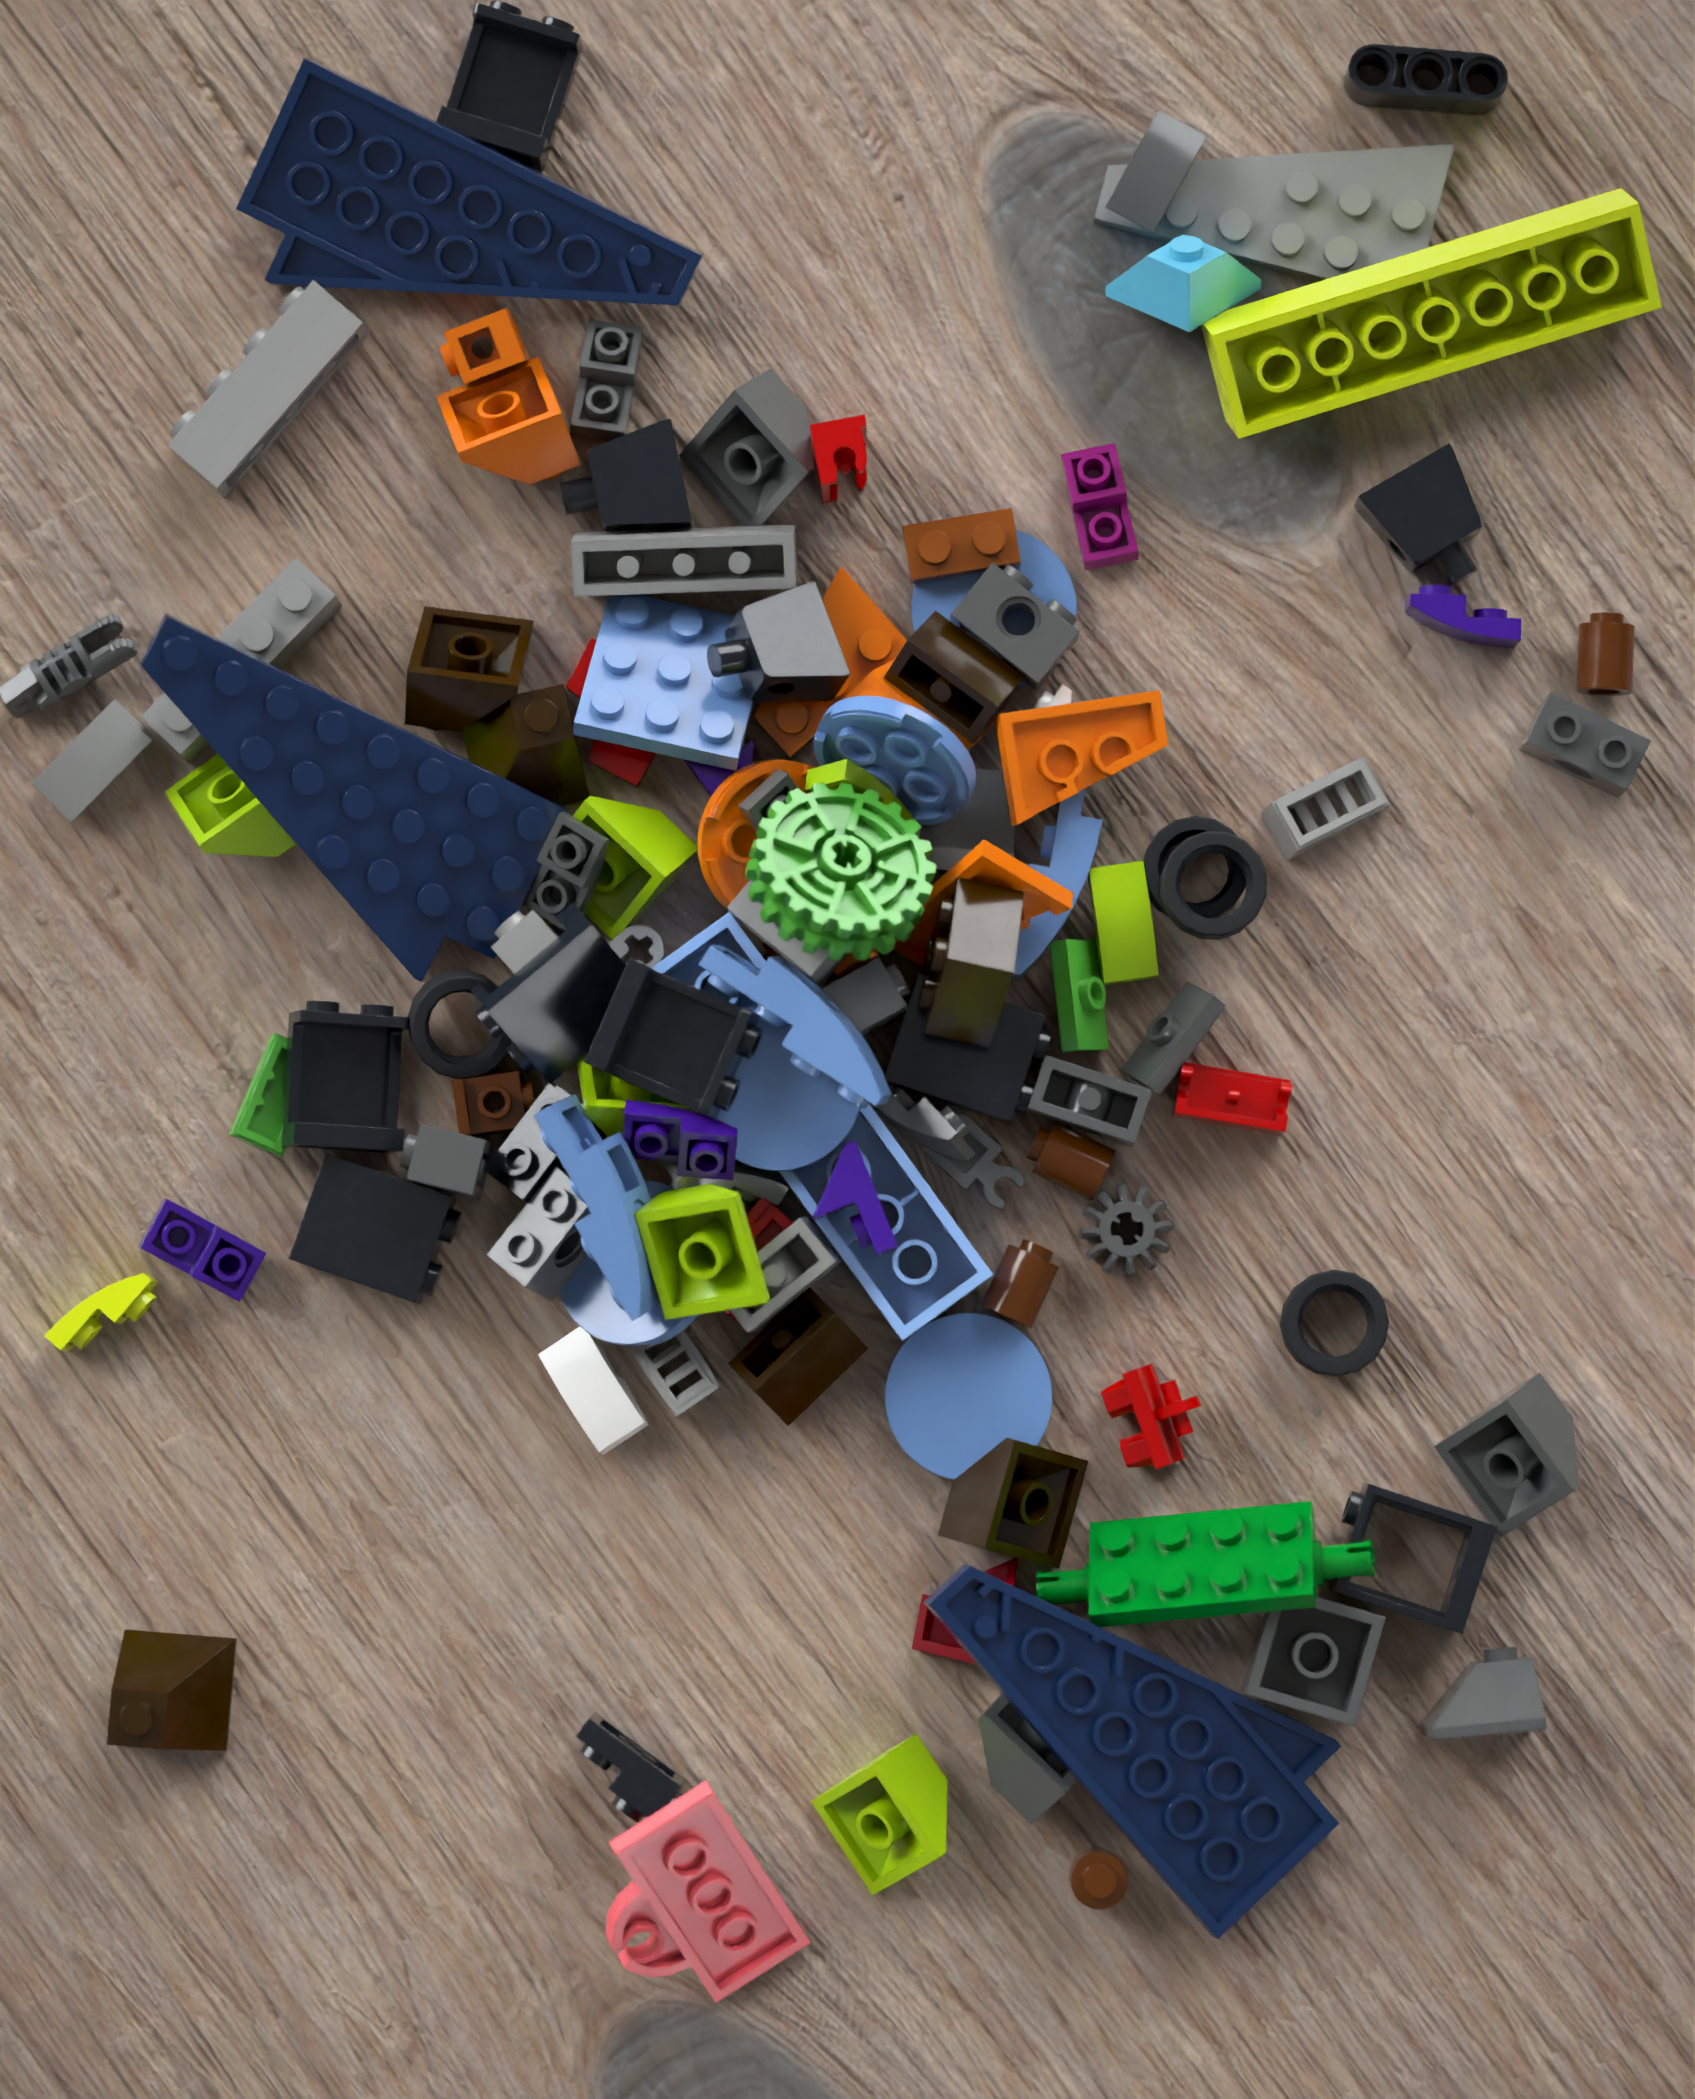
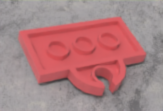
M704 1781L609 1842L616 1856L633 1880L615 1898L607 1912L605 1929L607 1941L613 1952L623 1949L617 1955L623 1967L628 1971L652 1978L671 1976L691 1967L714 2002L717 2003L811 1943L707 1781ZM640 1932L651 1933L648 1940L643 1944L625 1947L629 1939Z

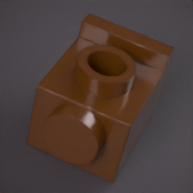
M519 1071L451 1080L459 1134L478 1137L513 1131L536 1100L533 1082L523 1083L522 1075ZM493 1092L501 1093L505 1098V1106L498 1113L488 1112L485 1108V1099Z

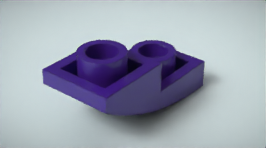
M1420 586L1419 594L1410 593L1405 601V613L1419 623L1455 639L1501 648H1515L1521 641V618H1507V610L1497 608L1474 610V617H1466V595H1453L1451 586Z
M626 1100L623 1137L635 1159L678 1162L677 1176L733 1180L738 1129L719 1120L685 1109Z
M164 1198L138 1245L139 1248L239 1302L266 1255V1252L167 1198Z

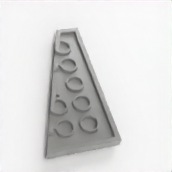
M1455 144L1194 160L1154 234L1105 208L1128 164L1111 165L1107 168L1094 223L1169 243L1174 238L1180 237L1183 234L1201 239L1205 244L1225 251L1238 261L1315 281H1323L1428 248Z

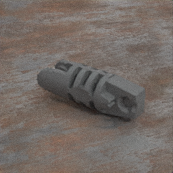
M115 612L113 614L110 613L70 637L69 642L60 643L42 654L43 657L41 659L35 658L21 668L19 674L0 687V697L7 710L16 719L38 708L43 710L61 701L62 696H69L88 685L91 679H98L136 656L138 653L137 649L129 638L125 639L123 637L107 645L110 640H115L123 632L124 626L118 614H115Z

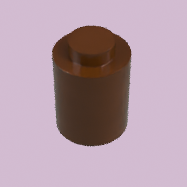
M1610 612L1590 614V622L1579 624L1576 688L1578 693L1599 696H1621L1632 693L1635 626L1624 623L1623 614Z
M1055 1122L1051 1132L1040 1128L1026 1158L1036 1162L1032 1173L1093 1201L1116 1150Z
M1025 1239L1022 1240L1019 1248L1008 1244L981 1306L1018 1324L1032 1328L1059 1269L1058 1266L1050 1263L1053 1252Z
M1100 1847L1086 1849L1074 1858L1069 1868V1882L1074 1895L1082 1904L1089 1908H1110L1117 1904L1126 1892L1128 1884L1126 1870L1120 1859L1107 1849Z

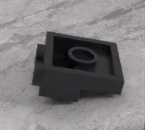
M597 1713L589 1717L576 1735L578 1739L585 1743L580 1752L590 1761L605 1771L612 1764L621 1770L608 1789L617 1795L612 1804L633 1821L640 1823L644 1816L648 1818L684 1795L678 1789L685 1778Z

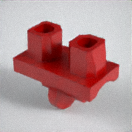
M1152 1363L1123 1373L1122 1380L1101 1391L1106 1410L1112 1419L1135 1411L1142 1432L1119 1440L1120 1450L1128 1468L1153 1464L1156 1470L1185 1459L1178 1437L1193 1432L1186 1411L1201 1406L1198 1395L1182 1400L1176 1380L1159 1384Z

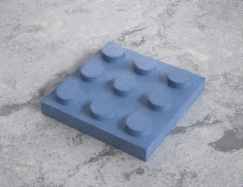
M638 594L609 595L575 716L573 735L736 771L754 702L747 698L738 674L716 678L710 672L707 662V649L709 645L726 642L725 631L735 616Z

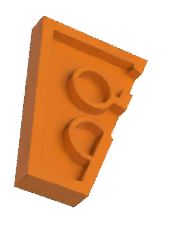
M842 566L828 587L822 601L850 671V676L833 700L761 702L753 716L754 720L790 760L813 740L826 710L834 703L844 699L872 670L896 659L907 642V639Z
M983 840L932 885L933 889L927 903H922L925 909L919 924L912 923L914 929L911 936L905 942L895 939L893 950L923 967L930 935L937 937L941 935L940 931L935 930L940 901L942 897L952 899L958 877L1023 891L1024 898L1020 930L1030 926V918L1049 910L1056 916L1072 909L1073 892L986 840Z

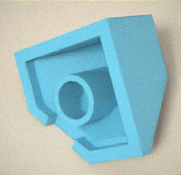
M1183 234L1147 255L1106 286V297L1191 332L1261 290V279L1225 251L1205 244L1197 237Z

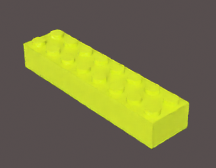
M1620 188L1222 312L1202 324L1201 327L1225 420L1240 439L1662 308L1639 203Z

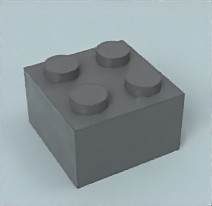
M1317 1597V1607L1264 1612L1241 1691L1246 1695L1355 1727L1386 1617Z

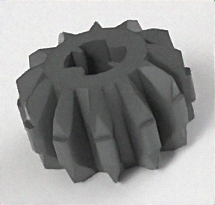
M1121 1182L1117 1184L1116 1188L1118 1203L1114 1204L1109 1194L1103 1189L1096 1193L1097 1201L1106 1210L1104 1213L1092 1207L1086 1206L1083 1208L1082 1215L1086 1219L1097 1222L1098 1226L1097 1228L1086 1227L1080 1229L1078 1236L1080 1239L1085 1240L1098 1237L1099 1244L1093 1246L1085 1253L1088 1260L1097 1258L1104 1250L1110 1254L1103 1265L1102 1270L1104 1273L1111 1274L1115 1269L1118 1258L1124 1259V1274L1127 1278L1135 1276L1134 1257L1136 1256L1139 1257L1143 1266L1149 1271L1157 1266L1155 1259L1146 1250L1148 1247L1160 1253L1166 1254L1169 1252L1171 1246L1166 1241L1155 1238L1154 1235L1155 1232L1172 1231L1174 1224L1168 1220L1154 1222L1153 1216L1162 1212L1167 1205L1164 1200H1159L1147 1210L1143 1203L1149 1195L1148 1187L1141 1186L1133 1202L1128 1201L1127 1184ZM1129 1215L1131 1224H1140L1141 1236L1135 1235L1132 1237L1135 1244L1123 1245L1121 1236H1112L1111 1223L1114 1225L1120 1223L1117 1216Z

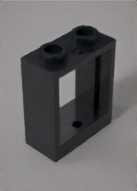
M1363 1483L1360 1493L1351 1491L1341 1523L1350 1525L1344 1544L1363 1542L1375 1502L1464 1531L1465 1534L1440 1611L1350 1582L1351 1577L1332 1579L1329 1590L1463 1634L1497 1526L1368 1483Z

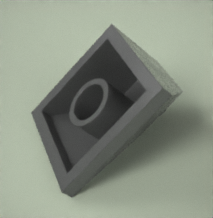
M770 368L736 388L678 456L740 526L765 525L814 469L808 409Z
M1540 1372L1503 1395L1434 1446L1490 1524L1497 1526L1496 1532L1500 1537L1580 1487L1573 1417Z
M1517 1647L1483 1650L1484 1660L1470 1661L1420 1722L1421 1734L1436 1740L1547 1729L1533 1658L1527 1656L1518 1657Z
M1001 1693L978 1719L990 1784L1032 1825L1065 1795L1077 1780Z

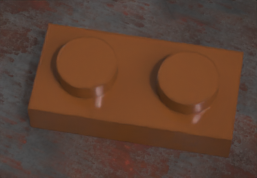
M1012 508L902 527L911 584L985 572L992 562L1000 569H1004L1007 565L1012 567L1021 565Z

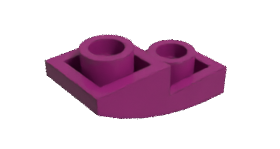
M1115 443L1061 454L1084 570L1139 560L1138 547L1127 504V491Z

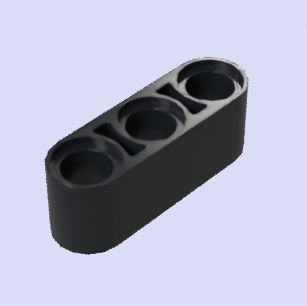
M1370 44L1357 49L1350 59L1344 78L1345 91L1349 98L1363 106L1474 116L1485 115L1494 110L1499 104L1508 82L1507 69L1503 62L1490 54ZM1364 65L1376 66L1384 74L1385 81L1375 86L1366 85L1359 79L1357 69ZM1418 70H1429L1437 76L1440 86L1434 90L1426 91L1420 89L1414 84L1412 73ZM1475 74L1485 75L1493 83L1494 91L1488 95L1476 94L1467 85V78Z

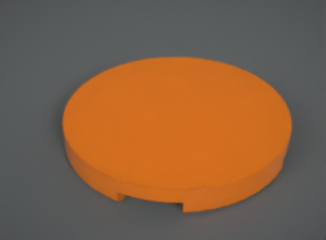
M782 759L755 762L731 774L710 797L702 814L698 830V859L709 889L726 909L749 882L748 879H745L747 863L752 860L748 855L754 840L759 839L756 835L757 831L747 820L738 805L777 769L788 773L797 787L805 794H808L810 792L805 790L807 770L815 767Z

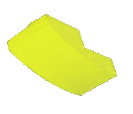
M142 1273L111 1284L75 1306L44 1337L60 1351L69 1352L74 1345L82 1350L101 1330L103 1324L97 1319L102 1313L114 1323L123 1324L128 1317L133 1322L142 1317L157 1298L151 1291L159 1282L152 1275Z

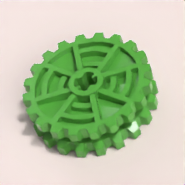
M824 782L813 784L808 794L796 788L788 793L787 804L776 800L769 808L767 814L769 819L762 818L758 826L756 835L759 839L754 840L748 855L752 860L748 861L745 869V879L753 881L748 891L751 902L762 903L763 906L759 916L765 924L776 922L780 926L778 932L780 938L786 942L793 938L802 942V951L813 954L819 948L826 950L829 959L841 961L843 953H852L857 961L868 959L872 949L878 950L883 955L891 952L895 945V939L905 942L911 936L914 929L912 923L919 924L925 909L922 903H927L933 889L929 882L933 881L936 874V864L927 861L931 856L933 848L930 841L919 840L918 835L921 830L919 823L915 819L905 821L900 816L903 807L894 801L887 805L879 802V793L870 789L862 795L854 793L852 784L840 783L838 790H829Z

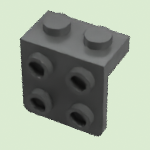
M975 768L976 786L967 804L947 822L920 825L919 840L930 841L933 848L931 856L927 861L936 864V874L933 881L929 882V884L933 885L983 840L1014 857L1016 825L1011 826L1003 770Z

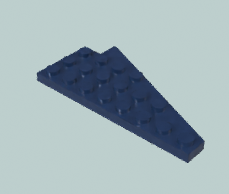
M304 58L236 207V210L285 233L264 281L270 284L308 286L314 280L321 287L680 305L704 256L703 253L309 58Z
M165 613L140 663L143 669L413 978L421 982L423 981L445 936L495 959L497 954L491 947L499 938L494 933L509 917L519 911L542 865L537 861V858L559 813L563 811L568 813L567 808Z
M964 1564L923 1602L1212 1937L1219 1939L1339 1824L1304 1783L1341 1747L1337 1740L970 1565Z

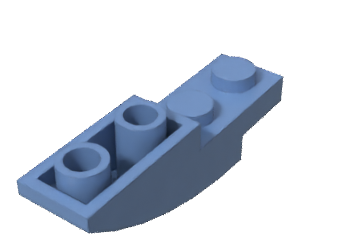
M1085 789L1062 802L1056 803L1059 805L1056 826L1045 825L1040 858L1050 859L1049 867L1027 864L1029 867L1073 892L1072 909L1056 916L1049 910L1030 918V926L1019 931L1015 971L1012 979L1019 980L1048 949L1050 942L1055 940L1071 914L1085 884L1097 848L1103 821L1102 819L1081 816Z
M710 945L698 964L712 973L708 978V982L734 998H737L740 992L758 1003L754 1011L775 1026L784 1028L787 1022L791 1024L792 1028L781 1044L794 1053L790 1059L791 1063L816 1078H819L822 1072L840 1083L837 1092L859 1107L866 1109L869 1102L874 1106L884 1105L888 1102L892 1093L868 1043L847 1014L809 976L782 956L769 957L763 968L759 969L723 945Z
M575 1094L549 1105L535 1114L534 1117L541 1127V1137L545 1145L558 1156L568 1173L572 1191L579 1200L587 1205L591 1214L574 1224L581 1235L583 1249L593 1261L597 1262L610 1284V1293L615 1303L622 1310L626 1311L631 1321H634L661 1306L634 1213L650 1201L646 1184L621 1132L602 1140Z

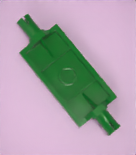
M1312 1501L1091 1522L1089 1563H1086L1085 1569L1037 1572L1036 1579L1040 1583H1036L1037 1598L1052 1605L1088 1602L1090 1621L1098 1627L1317 1607L1316 1588L1325 1585V1579L1375 1576V1566L1373 1567L1375 1565V1555L1372 1540L1322 1546L1321 1541H1316L1315 1512Z

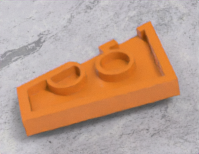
M1160 690L994 715L1011 826L1026 821L1052 805L1064 801L1090 785L1168 746Z

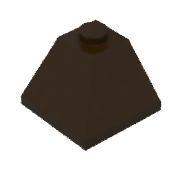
M424 606L407 669L405 725L425 727L430 730L460 732L515 697L518 693L534 620Z
M564 684L517 694L462 730L469 761L561 806L584 802L589 797L577 736L573 735L574 722Z
M1005 1438L953 1480L938 1536L1059 1569L1088 1461L1018 1440Z
M125 1629L111 1690L107 1745L168 1750L227 1751L237 1638Z

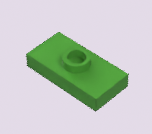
M1064 939L1050 942L1049 948L1062 1052H1098L1109 1050L1104 1010L1106 991L1101 981L1095 940Z
M273 1033L270 1036L228 1136L280 1158L283 1157L287 1148L282 1146L288 1038Z

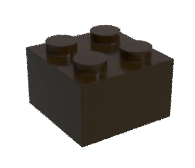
M958 877L952 899L942 897L935 923V930L940 931L941 935L940 937L930 935L923 968L932 971V977L924 976L918 1001V1009L927 1010L925 1034L985 1047L991 1046L1015 971L1024 898L1023 891Z

